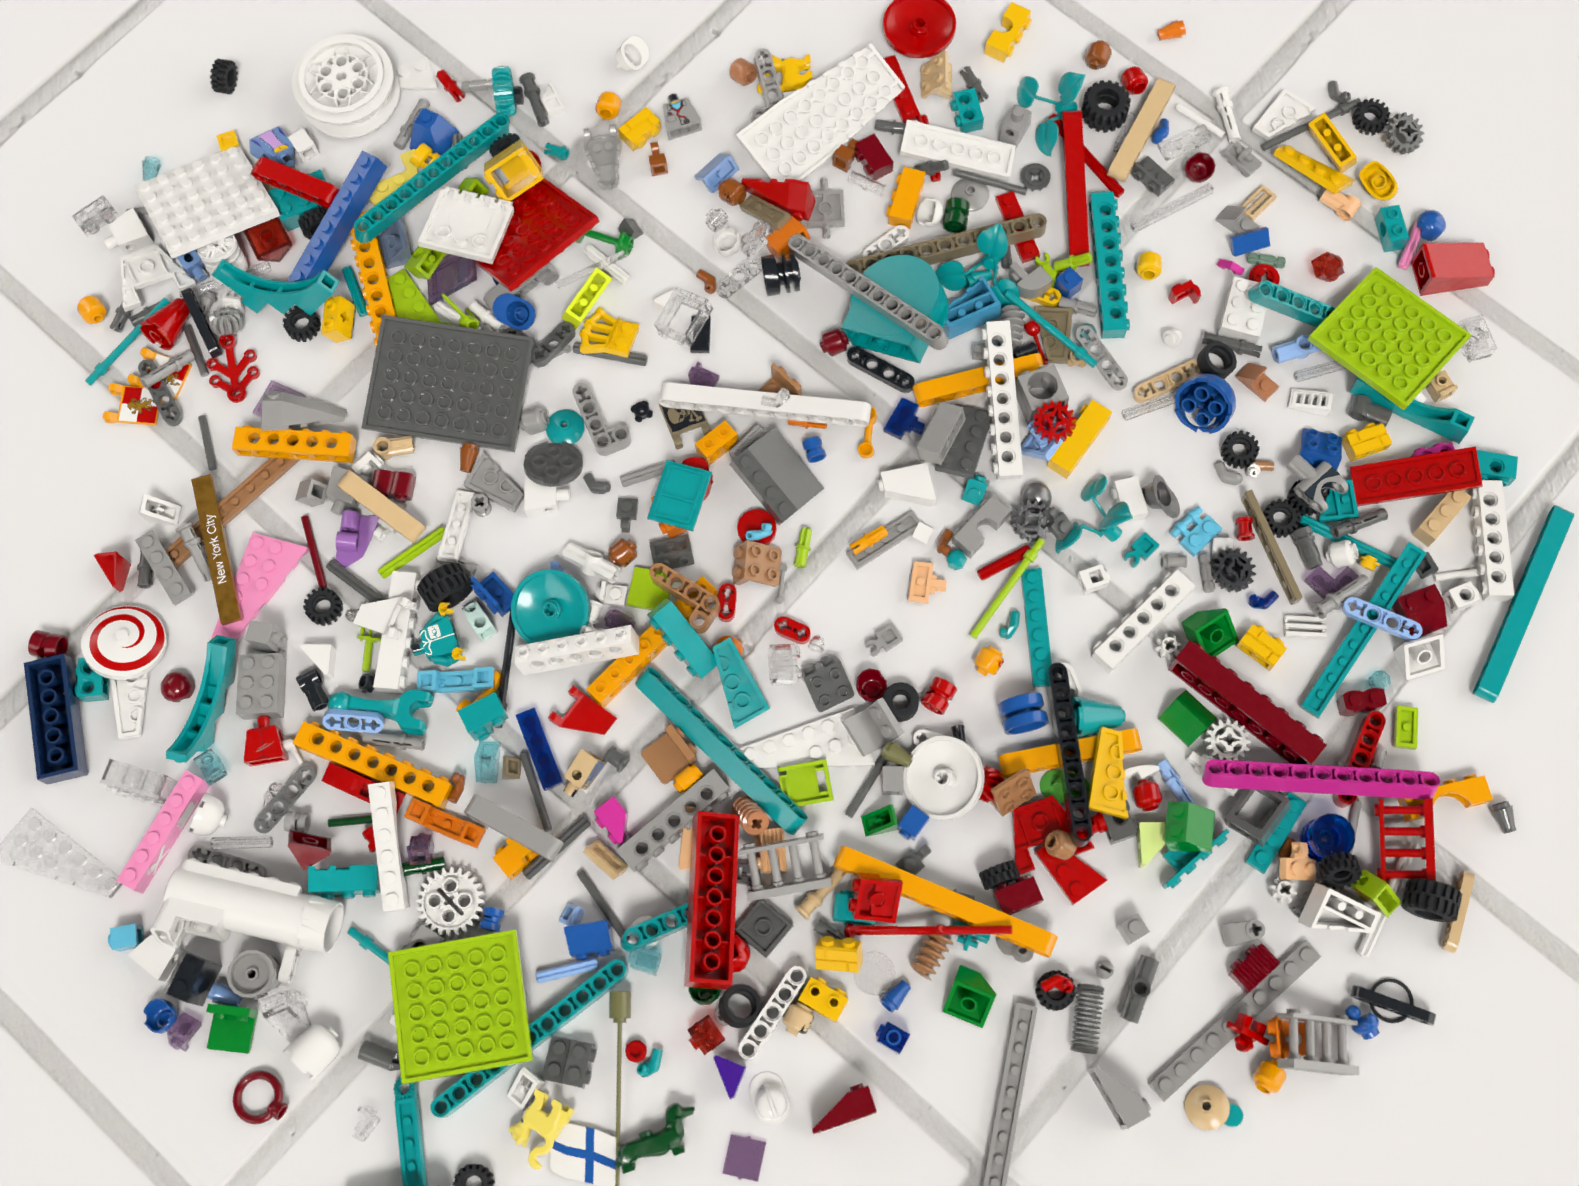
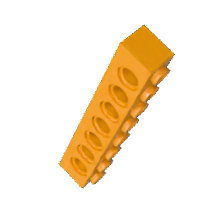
M367 211L361 212L359 218ZM353 226L349 233L353 237L350 243L353 251H356L357 256H354L356 266L360 267L361 272H358V277L361 284L364 283L362 293L364 299L368 300L369 305H366L368 316L372 317L370 327L372 332L376 334V338H374L376 347L382 319L380 315L386 314V316L397 317L378 235L368 243H360L355 238Z
M703 576L695 582L718 597L716 588ZM692 592L689 594L688 597L694 599L699 594L697 592ZM678 599L674 605L690 624L689 618L694 608ZM712 602L707 603L705 607L707 608ZM650 626L639 637V655L617 658L586 688L589 696L602 708H605L668 646L661 638L663 636L662 633Z
M303 721L292 743L297 748L379 783L394 781L395 790L442 810L445 809L448 803L447 798L454 787L450 783V779L441 775L439 778L432 776L431 771L425 768L415 769L413 768L414 764L406 760H402V762L396 761V757L392 754L384 752L382 755L377 752V748L366 744L363 747L358 744V740L348 736L345 739L340 737L341 733L335 730H323V726L319 723L311 721L309 724ZM324 736L323 742L316 745V740ZM342 744L341 750L334 752L335 746ZM360 752V757L357 760H352L353 754ZM378 759V765L375 768H371V762ZM397 767L396 774L389 776L390 769ZM415 775V781L407 784L408 777ZM434 783V788L426 792L427 784Z

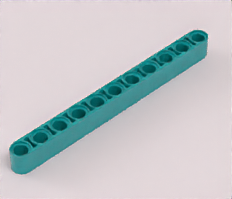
M502 113L492 116L354 222L356 240L360 243L370 242L487 152L494 140L497 141L499 136L502 138L503 134L508 135L509 117L506 114L500 115Z
M1556 505L1549 511L1474 687L1473 695L1490 703H1494L1498 698L1572 523L1574 513Z
M647 667L635 682L636 687L782 829L791 835H795L808 819L807 815L657 670Z
M618 959L609 962L529 1025L530 1033L534 1032L536 1035V1040L532 1043V1051L622 982L628 975L627 965ZM616 965L623 966V972L619 976L613 975L612 970ZM604 978L606 981L605 987L596 989V981ZM581 992L588 993V1000L584 1003H580L578 1000ZM569 1005L571 1012L568 1016L563 1017L561 1009L563 1006ZM547 1019L553 1020L554 1025L550 1030H545L543 1026ZM514 1065L500 1067L496 1072H493L492 1069L467 1073L432 1101L430 1106L432 1114L440 1118L451 1116ZM480 1073L483 1081L480 1085L476 1086L473 1079L476 1074ZM462 1087L465 1090V1095L462 1099L458 1100L456 1098V1091ZM444 1101L447 1104V1109L441 1114L438 1111V1105Z

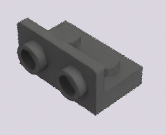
M1149 156L1145 157L1140 163H1134L1131 174L1137 181H1141L1151 193L1158 197L1175 181L1169 173Z
M688 534L649 542L653 564L662 563L671 569L694 564Z

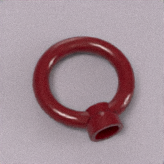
M253 1071L245 1075L234 1089V1110L238 1117L246 1123L262 1124L272 1118L280 1120L288 1108V1105L282 1102V1085L278 1078L270 1072ZM258 1079L265 1080L271 1084L274 1090V1100L269 1104L267 1112L264 1114L251 1115L246 1112L242 1105V1093L250 1082Z

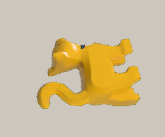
M810 54L805 55L803 59L793 57L781 59L771 55L776 74L782 73L781 92L800 90L807 85L809 80L813 79L812 71H807L803 75L799 74L800 71L811 69ZM765 73V77L771 76L769 73ZM758 83L757 92L762 94L760 84Z

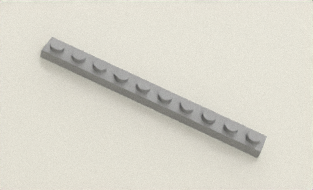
M1306 940L1302 942L1250 993H1247L1148 1085L1163 1102L1166 1101L1238 1034L1226 1027L1228 1021L1235 1023L1239 1012L1249 1015L1254 1020L1321 956Z
M1015 1003L982 1186H1006L1038 1008L1035 1006Z

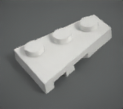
M1284 89L1255 124L1252 132L1268 141L1314 113L1316 108L1287 89Z

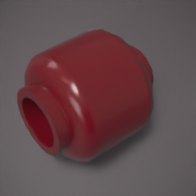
M834 328L822 334V342L819 344L823 353L827 352L833 357L847 350L849 340L843 330Z

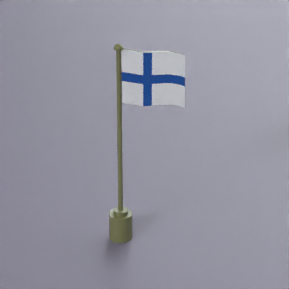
M630 991L609 992V1018L613 1019V1023H618L616 1137L594 1128L568 1123L554 1141L550 1158V1170L564 1178L587 1182L597 1186H619L620 1167L616 1168L615 1164L618 1161L617 1149L620 1146L622 1023H626V1019L631 1018Z

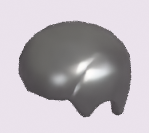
M1033 482L1027 485L1021 493L1024 506L1027 505L1028 499L1031 504L1034 503L1035 499L1038 500L1039 505L1045 502L1044 508L1046 506L1049 507L1052 501L1050 489L1041 482ZM1036 507L1028 508L1031 512L1041 511V509Z

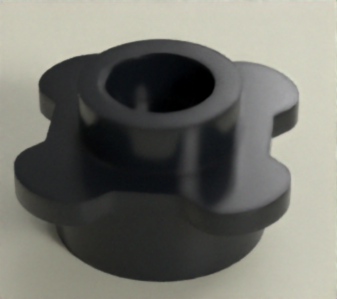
M647 401L638 402L631 407V412L634 413L636 422H642L643 419L653 416Z
M374 673L372 675L363 674L360 677L358 686L362 693H372L375 689L373 687Z

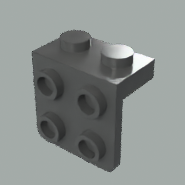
M835 655L824 656L820 659V662L805 665L798 672L801 680L806 684L814 705L819 712L830 709L854 696V691L842 663Z

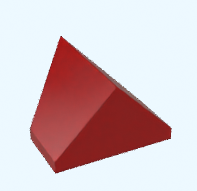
M116 551L93 555L112 587L119 592L123 591L131 563Z

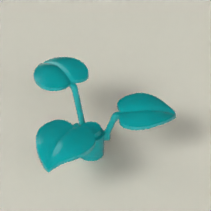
M1067 72L1061 77L1058 85L1061 100L1058 102L1035 95L1039 89V84L1034 77L1026 76L1020 80L1017 89V101L1021 107H1030L1035 98L1055 104V110L1059 114V116L1048 119L1046 123L1039 124L1036 130V145L1046 156H1051L1058 138V126L1053 121L1063 119V111L1078 110V105L1074 100L1086 77L1084 74Z
M1000 223L985 229L979 234L977 245L979 250L986 255L978 264L963 272V265L960 262L948 261L942 264L936 271L942 286L950 291H959L966 285L965 275L983 265L988 270H994V286L990 288L1001 303V308L1007 305H1015L1004 296L1008 290L1020 298L1019 289L1014 281L1003 278L997 282V271L999 269L997 265L1008 250L1007 236Z
M1104 474L1091 481L1081 493V499L1085 502L1092 499L1104 517L1099 523V531L1084 524L1079 525L1077 522H1073L1074 527L1063 541L1056 540L1055 549L1058 555L1062 550L1070 547L1080 538L1082 529L1096 533L1100 537L1104 535L1108 540L1114 542L1122 534V530L1117 525L1133 519L1129 505L1125 501L1112 506L1107 514L1097 501L1096 496L1103 493L1107 486L1108 480Z

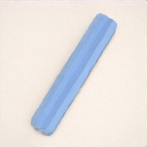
M590 958L537 971L536 980L538 983H543L597 970L599 968L597 958Z

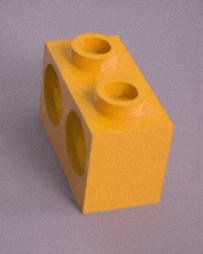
M725 420L695 443L696 453L705 459L708 466H710L739 442L738 434Z

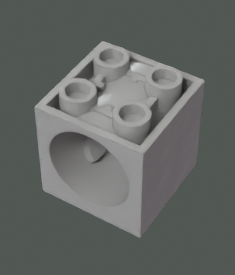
M1055 364L1049 366L1042 365L1035 371H1025L1017 376L1015 385L1016 397L1027 424L1034 421L1033 416L1037 414V408H1042L1044 402L1049 405L1051 400H1053L1054 404L1061 401V406L1063 407L1068 404L1069 396ZM1043 388L1052 397L1038 399L1032 396L1029 390Z

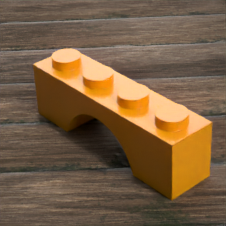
M1471 774L1463 777L1464 780L1457 782L1456 779L1444 781V785L1438 786L1432 799L1434 805V802L1439 797H1452L1462 803L1465 808L1486 804L1493 800L1485 775L1477 777L1476 774ZM1397 798L1400 806H1419V804H1424V799ZM1403 814L1405 823L1424 818L1420 817V814Z

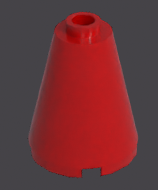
M176 298L142 320L139 324L142 325L140 330L151 343H159L161 345L159 348L168 351L174 347L191 314L184 298Z

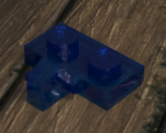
M901 398L883 429L884 433L899 440L902 439L905 432L911 433L913 431L922 435L925 424L917 421L918 417L915 416L919 405Z

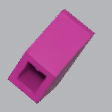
M612 796L594 811L597 816L594 820L601 829L606 827L610 832L607 836L614 845L618 843L622 846L626 839L628 814L615 797Z

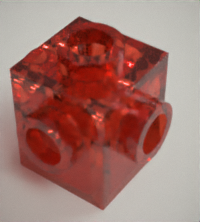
M1326 252L1311 261L1314 273L1318 279L1332 282L1337 280L1338 276L1345 273L1342 267L1344 266L1343 260L1335 254Z
M709 1014L687 1029L691 1035L689 1042L695 1050L700 1049L704 1055L726 1040Z

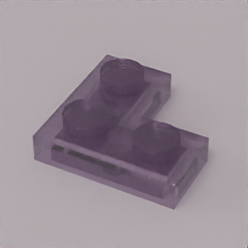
M1318 566L1304 582L1324 599L1328 593L1337 592L1357 579L1359 575L1347 566L1334 579L1322 567Z

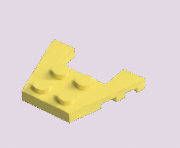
M415 149L400 155L406 171L378 183L369 198L374 206L419 173V169L409 162Z

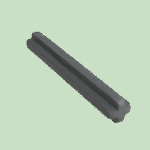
M575 342L573 345V353L640 366H646L648 361L647 355L630 352L628 358L604 352L584 354L580 352L581 343Z
M330 560L326 565L330 572L371 603L386 600L336 561Z
M584 816L558 838L564 843L559 853L590 826V822ZM539 855L523 869L522 873L530 880L550 861Z

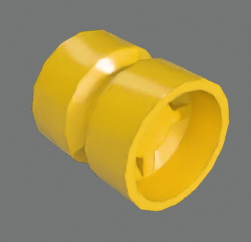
M422 143L415 150L409 162L418 169H424L441 155L432 153V149L425 143Z

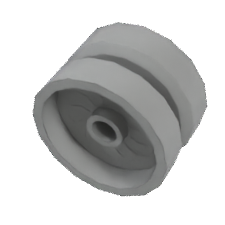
M259 950L241 952L233 958L228 967V985L235 994L251 1000L269 998L277 991L281 984L278 981L281 965L276 958Z

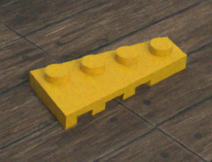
M1289 145L1276 148L1273 154L1334 194L1352 186L1355 180L1295 150V148Z

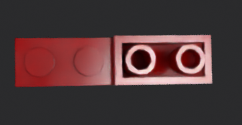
M329 762L321 780L370 803L368 784L378 783L332 762ZM395 790L397 801L396 814H398L406 794Z

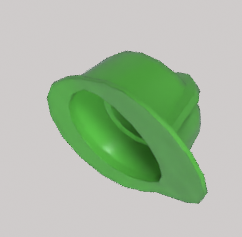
M1051 770L1045 773L1040 781L1042 795L1045 798L1053 796L1058 803L1065 804L1060 770ZM1067 771V774L1069 776H1077L1075 772ZM1084 777L1086 793L1088 798L1089 783L1087 779ZM1070 791L1073 797H1080L1077 791Z

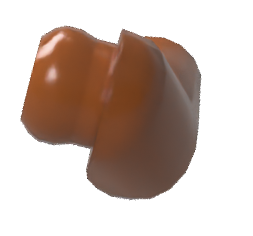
M1290 837L1285 839L1279 851L1280 858H1290L1292 842H1296Z

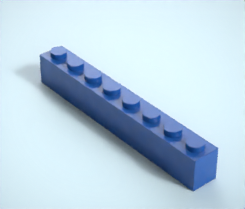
M362 150L287 282L306 280L316 276L322 270L326 272L329 270L352 230L354 222L359 218L387 169V166L377 157Z

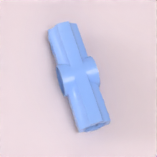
M1301 335L1297 340L1273 347L1272 353L1274 361L1280 364L1296 358L1304 359L1309 354L1321 351V349L1307 340L1308 335ZM1299 345L1305 346L1306 349L1301 348Z

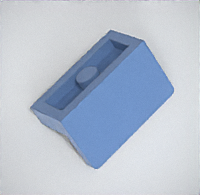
M719 153L694 178L702 181L709 192L714 193L718 190L719 184L731 178L739 170V167L730 154Z

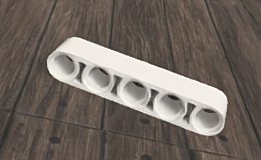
M794 966L789 969L741 1041L738 1052L743 1059L751 1061L757 1057L787 1009L801 991L807 980L806 971L802 967ZM793 972H801L803 979L800 982H794L791 979ZM783 989L791 992V997L786 1001L779 998V993ZM772 1007L779 1010V1015L775 1019H770L767 1016V1011ZM758 1026L766 1027L767 1033L764 1037H757L755 1035V1029ZM746 1044L754 1046V1053L751 1056H745L742 1052Z

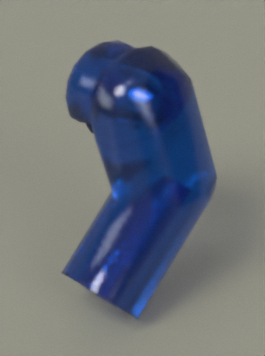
M1271 591L1264 598L1256 597V594H1253L1249 597V605L1254 609L1265 610L1279 596L1275 591Z

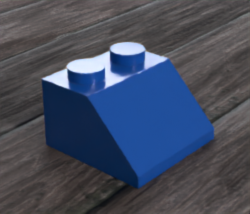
M607 920L564 927L569 954L573 958L576 957V960L588 959L589 955L597 954V957L608 956L611 951H615L612 925Z

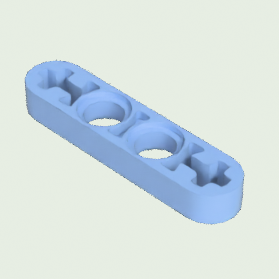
M1349 597L1342 605V611L1346 616L1406 641L1416 640L1422 634V627L1416 621L1359 598ZM1354 603L1356 609L1352 612L1347 605ZM1363 607H1365V609L1362 612V615H1359V613L1361 612L1360 610ZM1368 610H1373L1377 613L1376 620L1368 619L1366 615ZM1388 618L1395 619L1397 627H1388L1386 620ZM1402 623H1404L1405 625L1403 626V628L1409 629L1410 627H1413L1415 633L1411 636L1409 635V630L1402 629L1400 632L1399 629L1401 628Z

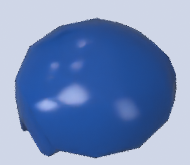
M1425 210L1418 216L1416 227L1421 228L1420 236L1423 239L1435 241L1445 231L1446 222L1440 212Z
M153 999L143 1010L146 1015L144 1024L153 1033L163 1034L174 1027L177 1020L176 1007L165 999Z

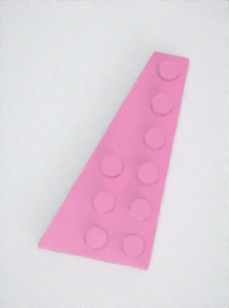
M252 533L234 578L243 620L223 626L219 618L211 639L216 635L234 638L237 642L246 631L245 628L249 625L250 620H255L259 615L260 609L264 604L267 605L286 581L287 575L292 569L294 570L297 567L298 561L309 552V548Z

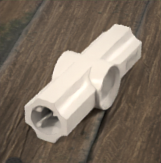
M572 542L568 543L563 550V559L580 567L581 572L584 574L598 576L611 584L616 583L621 575V567L603 559V555L597 551L585 550Z

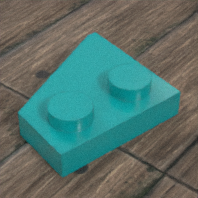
M1345 480L1349 488L1345 494L1328 489L1326 496L1328 509L1324 513H1320L1319 522L1345 521L1349 518L1355 519L1359 517L1352 480Z

